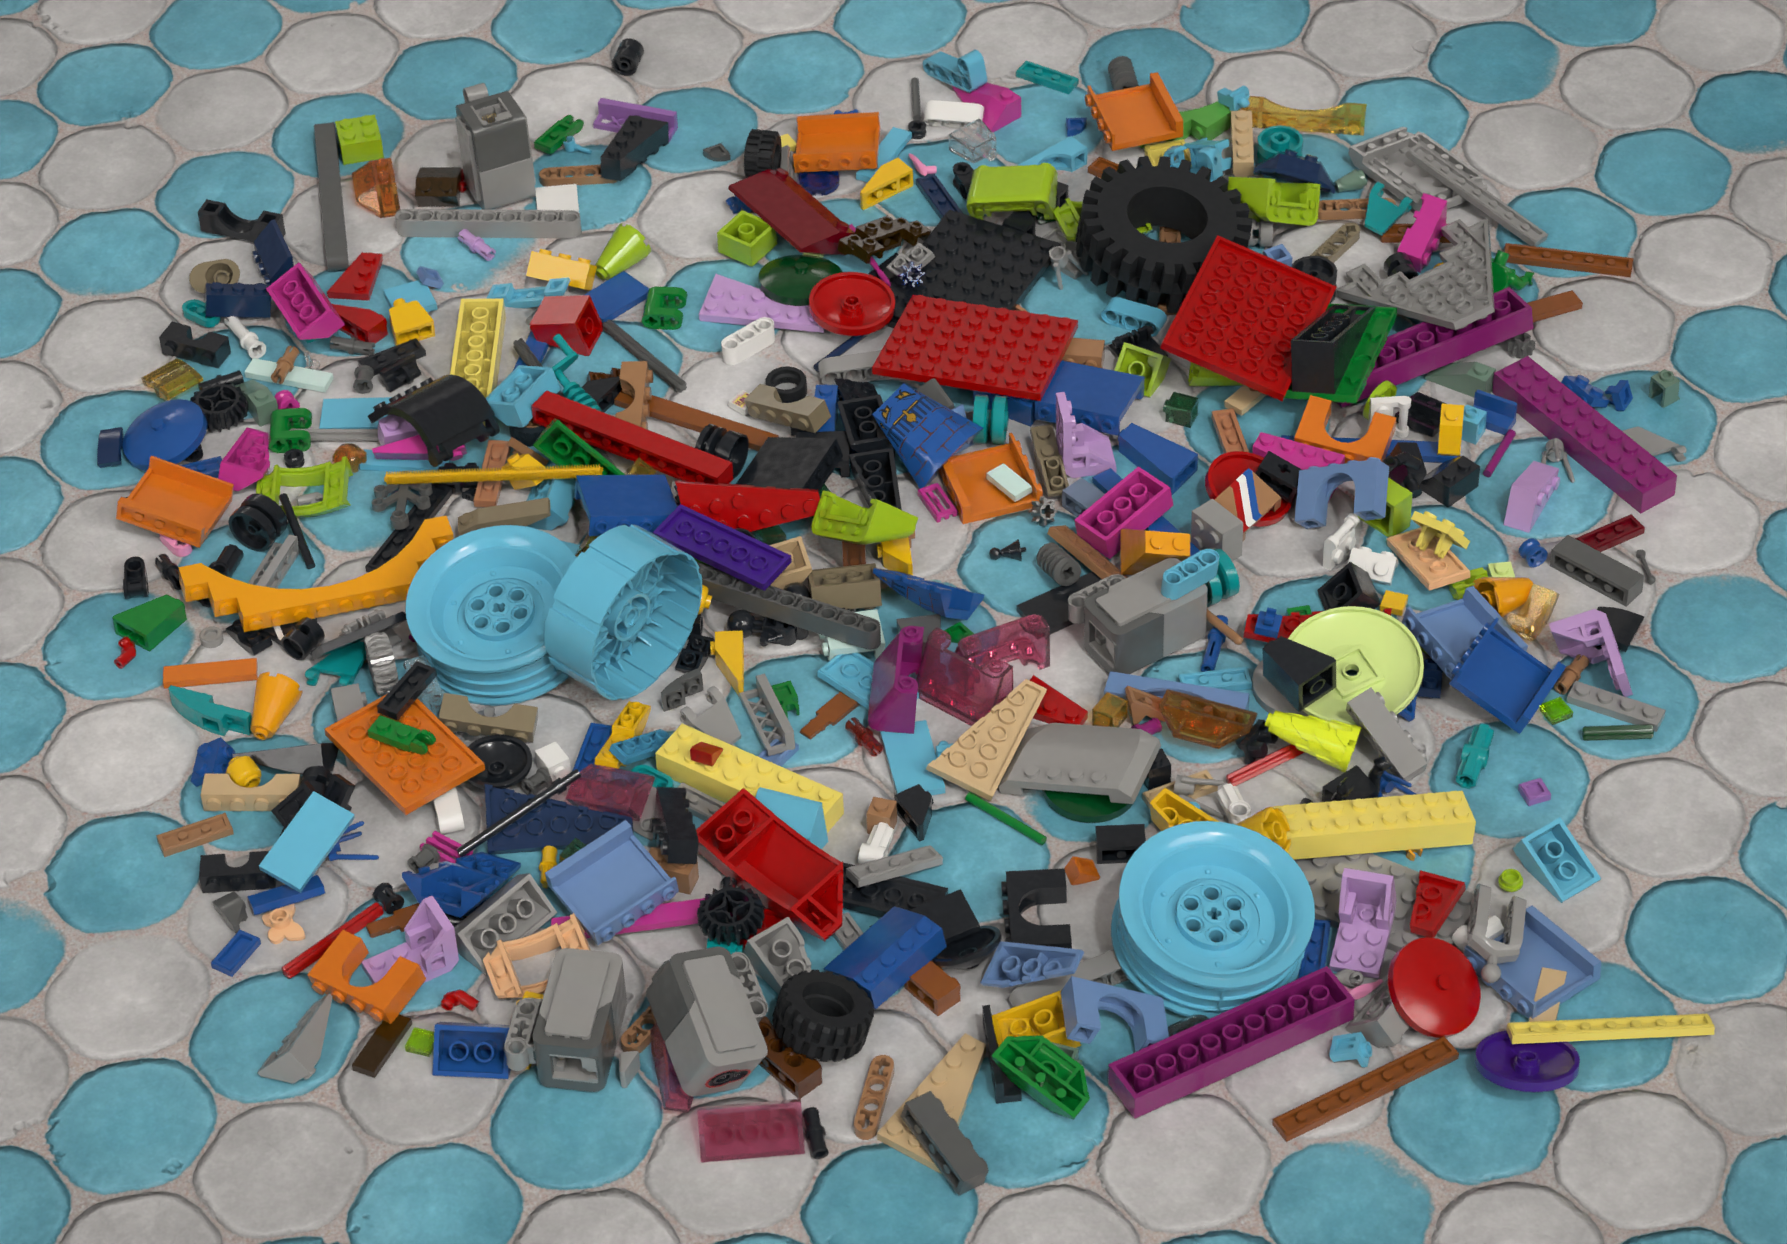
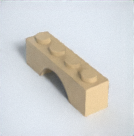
M1231 111L1232 174L1236 177H1250L1254 175L1252 111Z
M205 774L200 794L204 811H271L301 785L300 774H276L268 783L262 786L246 788L235 784L230 779L229 774Z

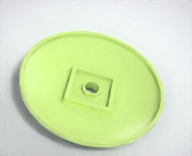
M1356 606L1325 610L1301 623L1288 638L1334 657L1336 660V688L1302 710L1308 715L1329 721L1336 720L1356 725L1346 711L1347 702L1370 687L1375 693L1379 692L1385 700L1384 705L1388 711H1393L1397 715L1411 703L1421 686L1424 661L1419 643L1403 623L1384 612ZM1352 669L1356 670L1358 674L1350 676L1346 672Z

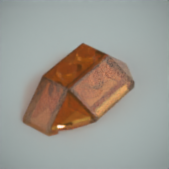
M391 158L369 161L352 173L356 202L369 211L376 213V216L379 218L395 216L396 212L400 210Z
M1169 689L1166 690L1159 704V710L1173 737L1220 749L1248 734L1257 718L1256 712Z

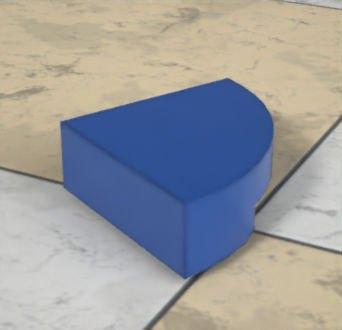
M1066 118L1067 137L1083 132L1087 125V118Z

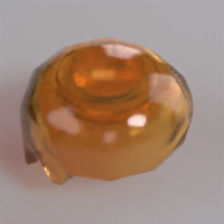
M345 443L336 449L331 462L332 464L340 462L342 457L346 456L354 473L359 471L358 466L360 463H366L367 454L358 445Z

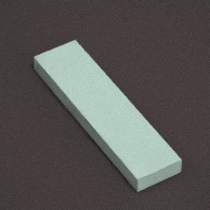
M253 358L245 370V377L275 383L271 380V375L277 367V362ZM294 366L293 370L288 372L282 385L326 393L334 377L333 373Z

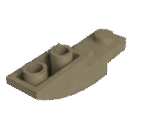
M1053 425L1030 427L1034 457L1043 488L1048 497L1062 495V490L1067 488L1069 484L1062 455L1059 454Z

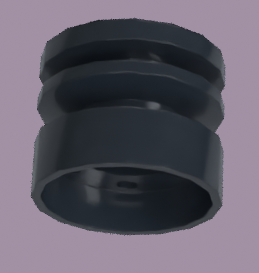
M708 424L701 431L695 448L732 462L734 479L745 465L749 450V439L745 434L732 430L727 432L726 428Z

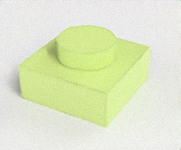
M1511 561L1488 564L1487 571L1489 577H1515Z

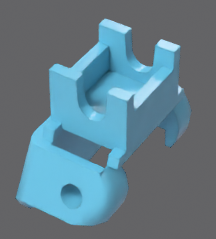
M1202 138L1192 143H1186L1184 146H1172L1164 153V156L1170 157V167L1179 169L1181 160H1185L1184 150L1189 148L1192 163L1190 172L1196 174L1202 166L1211 169L1210 182L1223 176L1222 171L1232 168L1231 157L1222 158L1221 156L1222 150L1229 147V139L1215 141Z

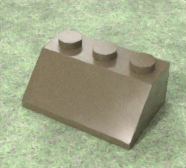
M876 564L812 570L808 575L810 598L839 608H845V610H848V608L850 610L857 608L870 610L877 606H882L880 578L873 573Z

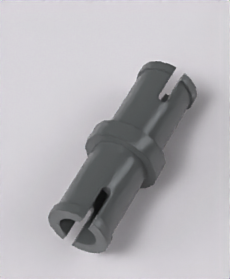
M334 335L330 340V343H333L330 344V349L348 351L352 355L359 353L371 356L375 352V349H372L373 347L375 348L374 342L370 343L359 341L354 337L348 339Z

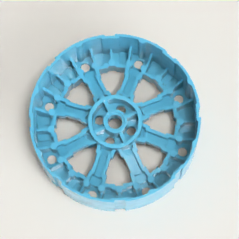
M631 524L630 527L627 525L617 526L597 537L589 544V548L584 553L581 552L571 564L553 596L555 599L553 606L549 607L545 624L544 642L552 665L609 700H625L646 690L671 666L693 629L702 597V575L699 572L696 560L686 552L637 525Z

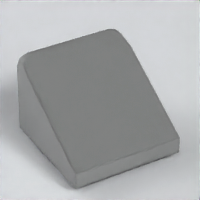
M638 1051L620 1052L619 1054L620 1080L623 1088L628 1087L640 1069Z

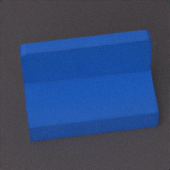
M1481 390L1475 392L1473 407L1487 412L1485 429L1506 435L1507 431L1512 429L1516 423L1517 403Z

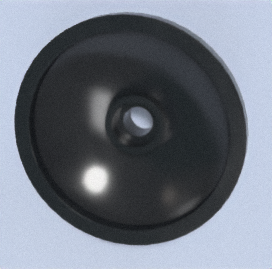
M490 735L482 737L468 746L485 764L484 771L467 780L478 788L485 789V784L493 785V787L499 789L509 788L521 782L531 770V751L522 740L516 737Z
M980 926V931L946 944L947 947L931 961L942 968H975L986 960L998 947L1002 939L1001 932L994 926Z

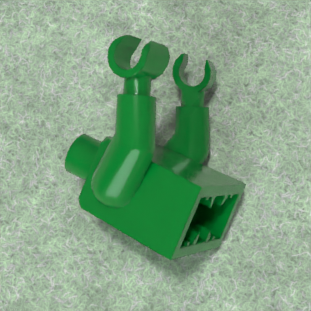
M1497 250L1495 258H1492L1493 291L1496 293L1508 287L1519 291L1527 285H1533L1532 277L1534 273L1526 271L1524 276L1519 277L1515 274L1514 269L1505 266L1510 254Z

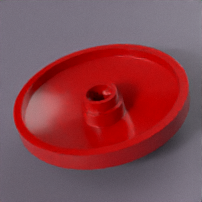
M842 272L822 279L813 287L809 296V311L814 321L830 332L846 336L866 335L882 329L891 321L895 312V296L891 288L875 276L860 272Z
M1232 451L1218 456L1211 463L1205 476V487L1209 498L1215 500L1248 468L1256 473L1264 457L1244 451ZM1281 498V506L1275 512L1270 509L1253 526L1264 527L1278 523L1287 515L1292 502L1289 503Z
M1424 937L1411 941L1394 955L1388 971L1389 993L1397 1012L1410 1027L1426 1036L1441 1038L1458 1034L1474 1021L1480 1007V984L1470 961L1458 948L1438 938Z

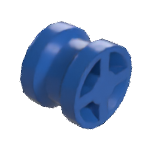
M1535 538L1523 542L1518 551L1519 555L1526 559V563L1530 567L1540 566L1548 556L1545 548L1540 547L1539 541Z

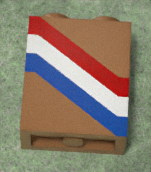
M1250 468L1215 499L1217 503L1243 522V541L1246 539V532L1270 509L1275 512L1281 506V497Z

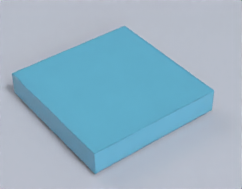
M421 280L384 289V296L390 308L394 307L393 302L396 299L403 298L406 303L414 300L418 301L427 312L437 310V303L429 287L423 285Z

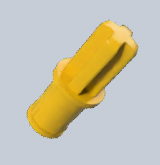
M545 846L544 850L542 849V862L539 864V870L541 872L540 882L543 888L549 887L545 872L558 865L556 862L558 851L554 846Z

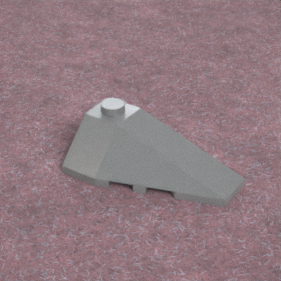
M789 917L747 940L743 953L748 956L757 973L778 995L783 983L788 978L802 971H812L810 959L807 957L804 948L803 937Z
M330 993L315 1002L297 1022V1027L281 1041L283 1045L278 1051H273L257 1072L261 1077L294 1084L302 1078L307 1080L316 1071L314 1066L321 1056L333 997Z

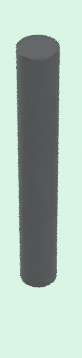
M914 77L911 79L913 120H921L919 79Z

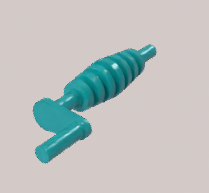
M560 334L555 335L553 340L567 356L552 367L557 380L564 387L562 390L563 395L570 400L601 411L597 402L588 393H585L586 391L577 382H570L563 372L578 359L579 355L572 350Z

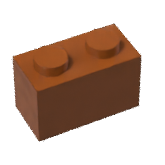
M932 961L911 975L910 980L904 984L908 992L937 1016H940L961 1001V986L958 980L950 977L943 971L942 967L937 966Z

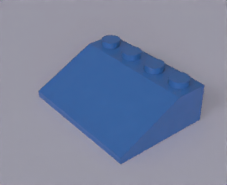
M894 906L825 966L823 970L824 972H833L837 976L843 975L848 981L857 983L858 988H863L867 993V997L870 998L873 1008L876 1010L910 980L911 975L928 964L947 945L943 930L936 923L924 915Z

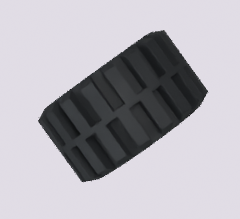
M752 129L750 131L744 151V172L746 178L767 169L777 170L780 168L782 144L778 131Z

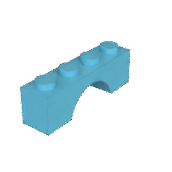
M1070 136L1017 166L1050 163L1056 170L1073 172L1087 164V147Z

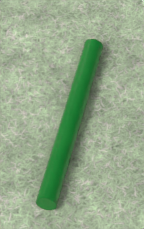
M971 792L966 795V801L1040 845L1046 842V836Z

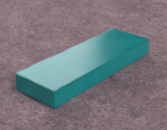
M1025 61L1016 71V77L1068 95L1079 84V78L1029 61Z

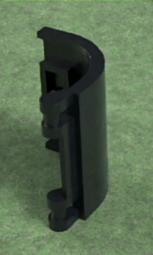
M444 375L435 380H432L430 377L420 383L421 387L417 388L414 385L404 391L406 395L402 396L399 393L389 399L390 403L386 404L383 401L373 407L374 412L368 415L371 423L376 422L385 415H396L409 422L425 443L428 460L433 467L441 465L443 461L452 459L454 456L452 450L475 438L479 442H484L489 439V436L493 437L500 432L499 426L493 417L495 414L483 394L471 382L457 375Z

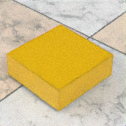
M1386 590L1380 604V611L1383 612L1384 608H1392L1391 614L1402 616L1408 602V595Z

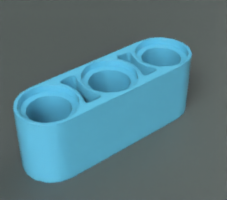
M1113 297L1101 314L1102 319L1107 324L1130 331L1134 329L1137 331V329L1144 325L1151 326L1154 331L1151 337L1158 335L1167 321V315L1161 309L1120 297Z
M1213 549L1201 550L1166 570L1162 578L1161 594L1166 598L1176 600L1214 579L1219 565L1220 557L1218 552Z

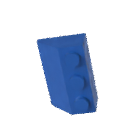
M457 1022L436 1023L434 1026L433 1075L509 1079L511 1069L507 1066L504 1047L510 1025Z

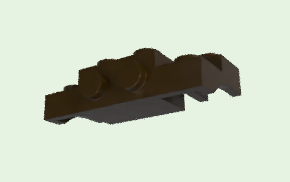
M884 216L857 226L855 234L839 239L838 251L843 255L856 256L868 264L870 263L871 256L874 255L881 259L884 251L901 246L902 238L914 247L917 244L918 237L925 241L930 235L931 230L917 220L909 223L902 217L893 220L889 216Z

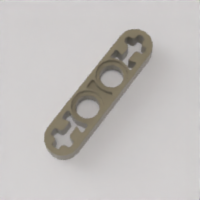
M1345 223L1310 256H1321L1334 263L1359 240V225ZM1340 242V243H1343V244H1342V245H1336V244H1334V243ZM1328 253L1331 256H1324L1322 254Z

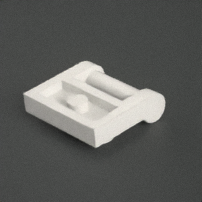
M1408 396L1370 398L1369 426L1375 412L1393 416V407H1399V424H1396L1394 435L1400 438L1407 437L1409 435V427L1407 426L1408 409L1411 407V398Z
M1349 513L1340 528L1324 541L1323 568L1331 571L1336 564L1341 563L1344 555L1354 548L1356 544L1355 527L1360 522L1356 514Z

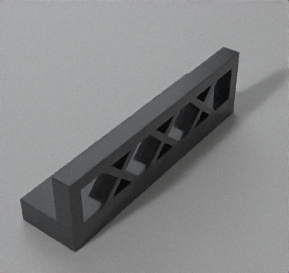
M983 1005V1030L996 1104L1022 1101L1021 1088L1008 1079L991 1057L999 1046L994 1031L990 1005Z

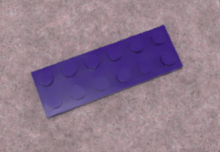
M681 504L653 532L654 535L686 552L693 558L763 591L792 562L791 555Z

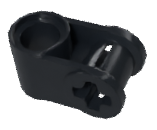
M958 162L953 166V173L955 174L953 186L967 200L974 170L968 163Z
M130 557L124 563L123 590L125 599L142 595L149 597L148 576L145 562L141 557Z

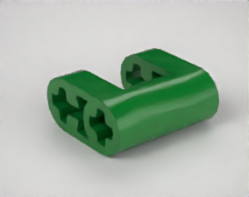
M656 286L650 288L647 293L642 324L649 329H679L682 326L683 313L678 309L686 305L687 292L679 287Z
M306 408L278 409L273 411L270 419V450L275 453H285L290 449H299L302 452L307 451L311 447L310 433L305 430L290 429H308L312 425L311 411Z

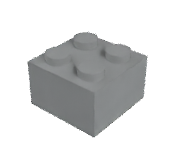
M1214 499L1192 510L1191 543L1200 551L1204 549H1222L1232 561L1242 556L1243 522Z

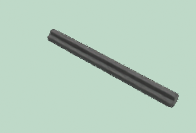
M607 320L602 324L604 326L603 330L640 361H647L649 369L653 370L655 374L678 393L686 390V382L612 320Z

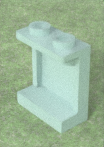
M877 609L855 612L880 622ZM881 623V645L873 650L864 649L819 634L820 640L824 639L825 642L822 643L823 656H828L830 661L839 654L874 651L875 659H877L885 650Z

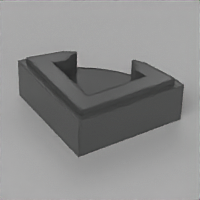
M722 143L703 149V155L712 161L731 160L730 153Z

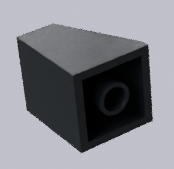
M1282 636L1274 641H1269L1262 648L1263 676L1298 712L1336 688V660L1334 657Z

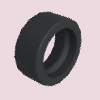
M790 366L779 367L768 373L765 379L767 386L775 388L782 383L798 385L787 390L776 388L782 403L790 400H800L807 395L806 375L798 368Z

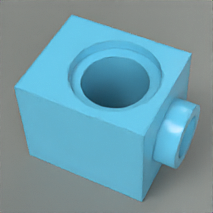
M1469 405L1464 407L1461 440L1476 445L1485 432L1486 411Z

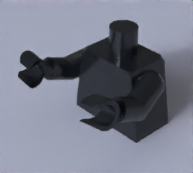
M1398 442L1390 455L1382 462L1389 466L1388 477L1412 492V498H1417L1422 494L1420 484L1427 474L1418 444L1414 442Z
M1384 756L1373 760L1375 765L1370 770L1368 777L1357 765L1322 787V802L1378 798L1381 776L1386 770L1391 768V764L1385 762Z

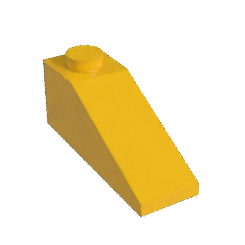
M900 158L881 165L860 191L861 209L865 210L912 187L913 169Z
M743 631L715 632V641H710L711 655H715L717 667L739 696V693L744 692Z

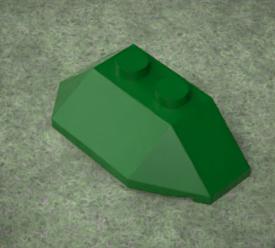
M1007 1036L991 1056L1011 1082L1051 1112L1074 1120L1090 1100L1084 1067L1044 1036Z

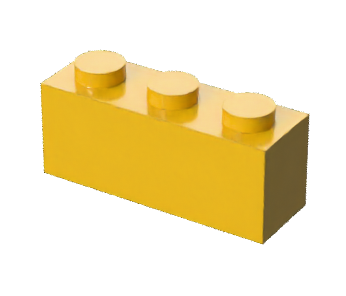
M539 249V253L531 251L526 276L546 281L569 277L570 282L568 286L592 290L597 266L591 265V260L578 257V261L571 260V255L559 253L558 257L551 255L552 251Z

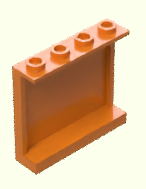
M1158 72L1150 74V84L1096 95L1091 86H1087V95H1085L1086 106L1090 107L1092 118L1097 120L1098 130L1103 132L1104 141L1106 144H1109L1112 151L1183 137L1184 120Z
M879 112L797 116L798 137L796 153H793L795 173L877 169L881 131Z
M1009 433V444L952 456L938 470L957 509L962 524L1031 509L1033 506L1031 502H1039L1040 497L1043 496L1041 484L1036 483L1034 470L1029 468L1028 458L1022 454L1020 441H1016L1012 433ZM1004 463L1032 486V493L1014 502L986 479V473Z
M151 456L148 470L127 498L121 497L119 499L116 519L200 548L232 502L234 484Z

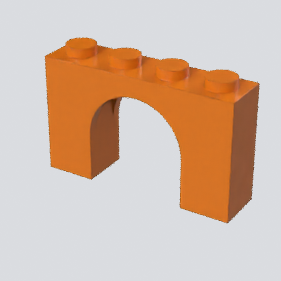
M1310 395L1294 441L1345 455V463L1350 460L1365 461L1370 457L1379 458L1381 461L1386 458L1396 430V417L1375 412L1364 437L1355 442H1340L1330 437L1325 430L1331 415L1332 401Z
M342 930L307 974L312 983V989L320 995L330 993L333 996L332 999L337 1003L342 1004L344 1002L359 1013L363 1011L369 1014L378 1022L384 1020L391 1024L426 980L420 965L400 956L378 982L365 987L350 985L352 974L368 955L369 951L362 938Z

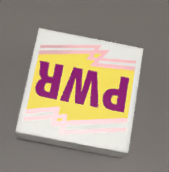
M742 390L728 401L729 407L746 416L748 409L744 399L750 393Z

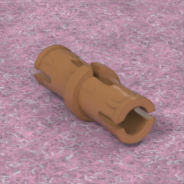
M288 346L283 356L278 359L277 367L271 375L273 382L277 383L279 380V384H282L288 372L293 370L294 362L300 353L295 346H293L292 350V346Z
M1578 654L1573 662L1566 666L1562 676L1554 684L1556 692L1559 694L1562 692V695H1564L1575 681H1579L1581 673L1589 665V659L1585 655L1581 657V654Z

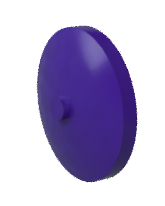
M1506 1030L1491 1034L1478 1044L1475 1065L1483 1077L1501 1087L1524 1092H1545L1562 1088L1573 1082L1579 1073L1580 1057L1577 1050L1569 1042L1512 1044Z

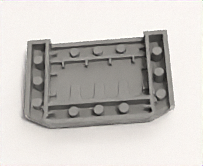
M1400 127L1349 147V156L1354 166L1360 170L1362 169L1365 174L1376 182L1384 184V188L1397 196V198L1401 200L1404 197L1413 199L1410 205L1416 211H1420L1422 207L1421 197L1423 193L1447 200V209L1467 201L1405 156L1407 150L1418 143L1423 144L1487 190V185H1483V177L1478 171L1426 134L1421 132L1409 133L1406 127Z
M1050 723L1027 729L998 787L1002 794L1023 795L1024 789L1109 795L1110 801L1113 803L1134 804L1161 747L1160 740L1142 729L1064 723Z

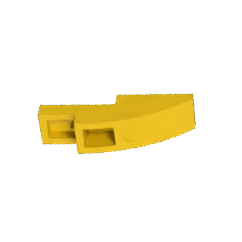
M628 701L612 725L611 736L595 757V767L618 771L620 766L626 767L609 749L611 744L642 735L651 711L650 705Z

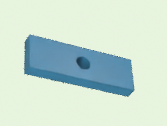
M659 729L611 744L609 751L622 764L627 765L655 756L659 748L668 740L669 734Z

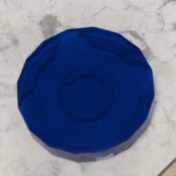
M838 171L800 172L798 181L799 185L812 196H816V193H821V196L833 193L839 187L840 176Z

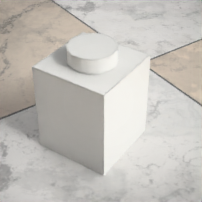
M556 741L535 750L537 768H544L551 776L552 781L557 778L562 779L571 773L570 760Z

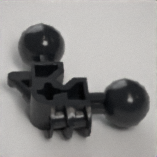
M799 582L790 583L783 589L810 598L808 588ZM746 610L734 611L727 619L728 631H743V638L749 637L753 632L762 633L760 638L761 646H767L768 643L790 646L796 643L797 640L807 638L809 634L808 630L790 624L788 626L787 623L765 617L764 621L755 620L754 616Z

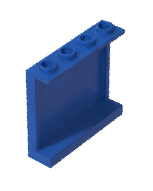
M1061 360L1042 400H1035V419L1056 423V393L1065 392L1067 401H1071L1072 414L1070 415L1075 416L1076 424L1083 423L1099 432L1119 436L1120 422L1134 399L1141 400L1144 396L1145 377Z
M576 475L574 496L576 500H582L589 519V536H600L617 526L627 525L630 527L631 524L640 526L653 533L677 508L665 475Z
M1496 617L1491 625L1486 623L1479 632L1482 638L1477 635L1472 642L1470 648L1473 650L1471 651L1468 648L1460 660L1464 663L1458 662L1451 672L1454 677L1449 684L1520 734L1532 719L1566 666L1559 661L1553 669L1544 665L1493 628L1499 620Z

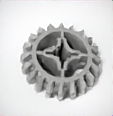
M377 632L366 636L364 644L375 691L380 696L388 694L398 683L399 679L390 640L386 633Z

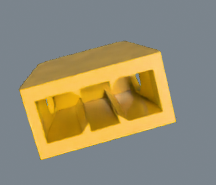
M399 298L393 302L394 307L389 309V317L395 345L415 338L420 341L435 336L434 321L418 301L414 300L406 303L403 298Z

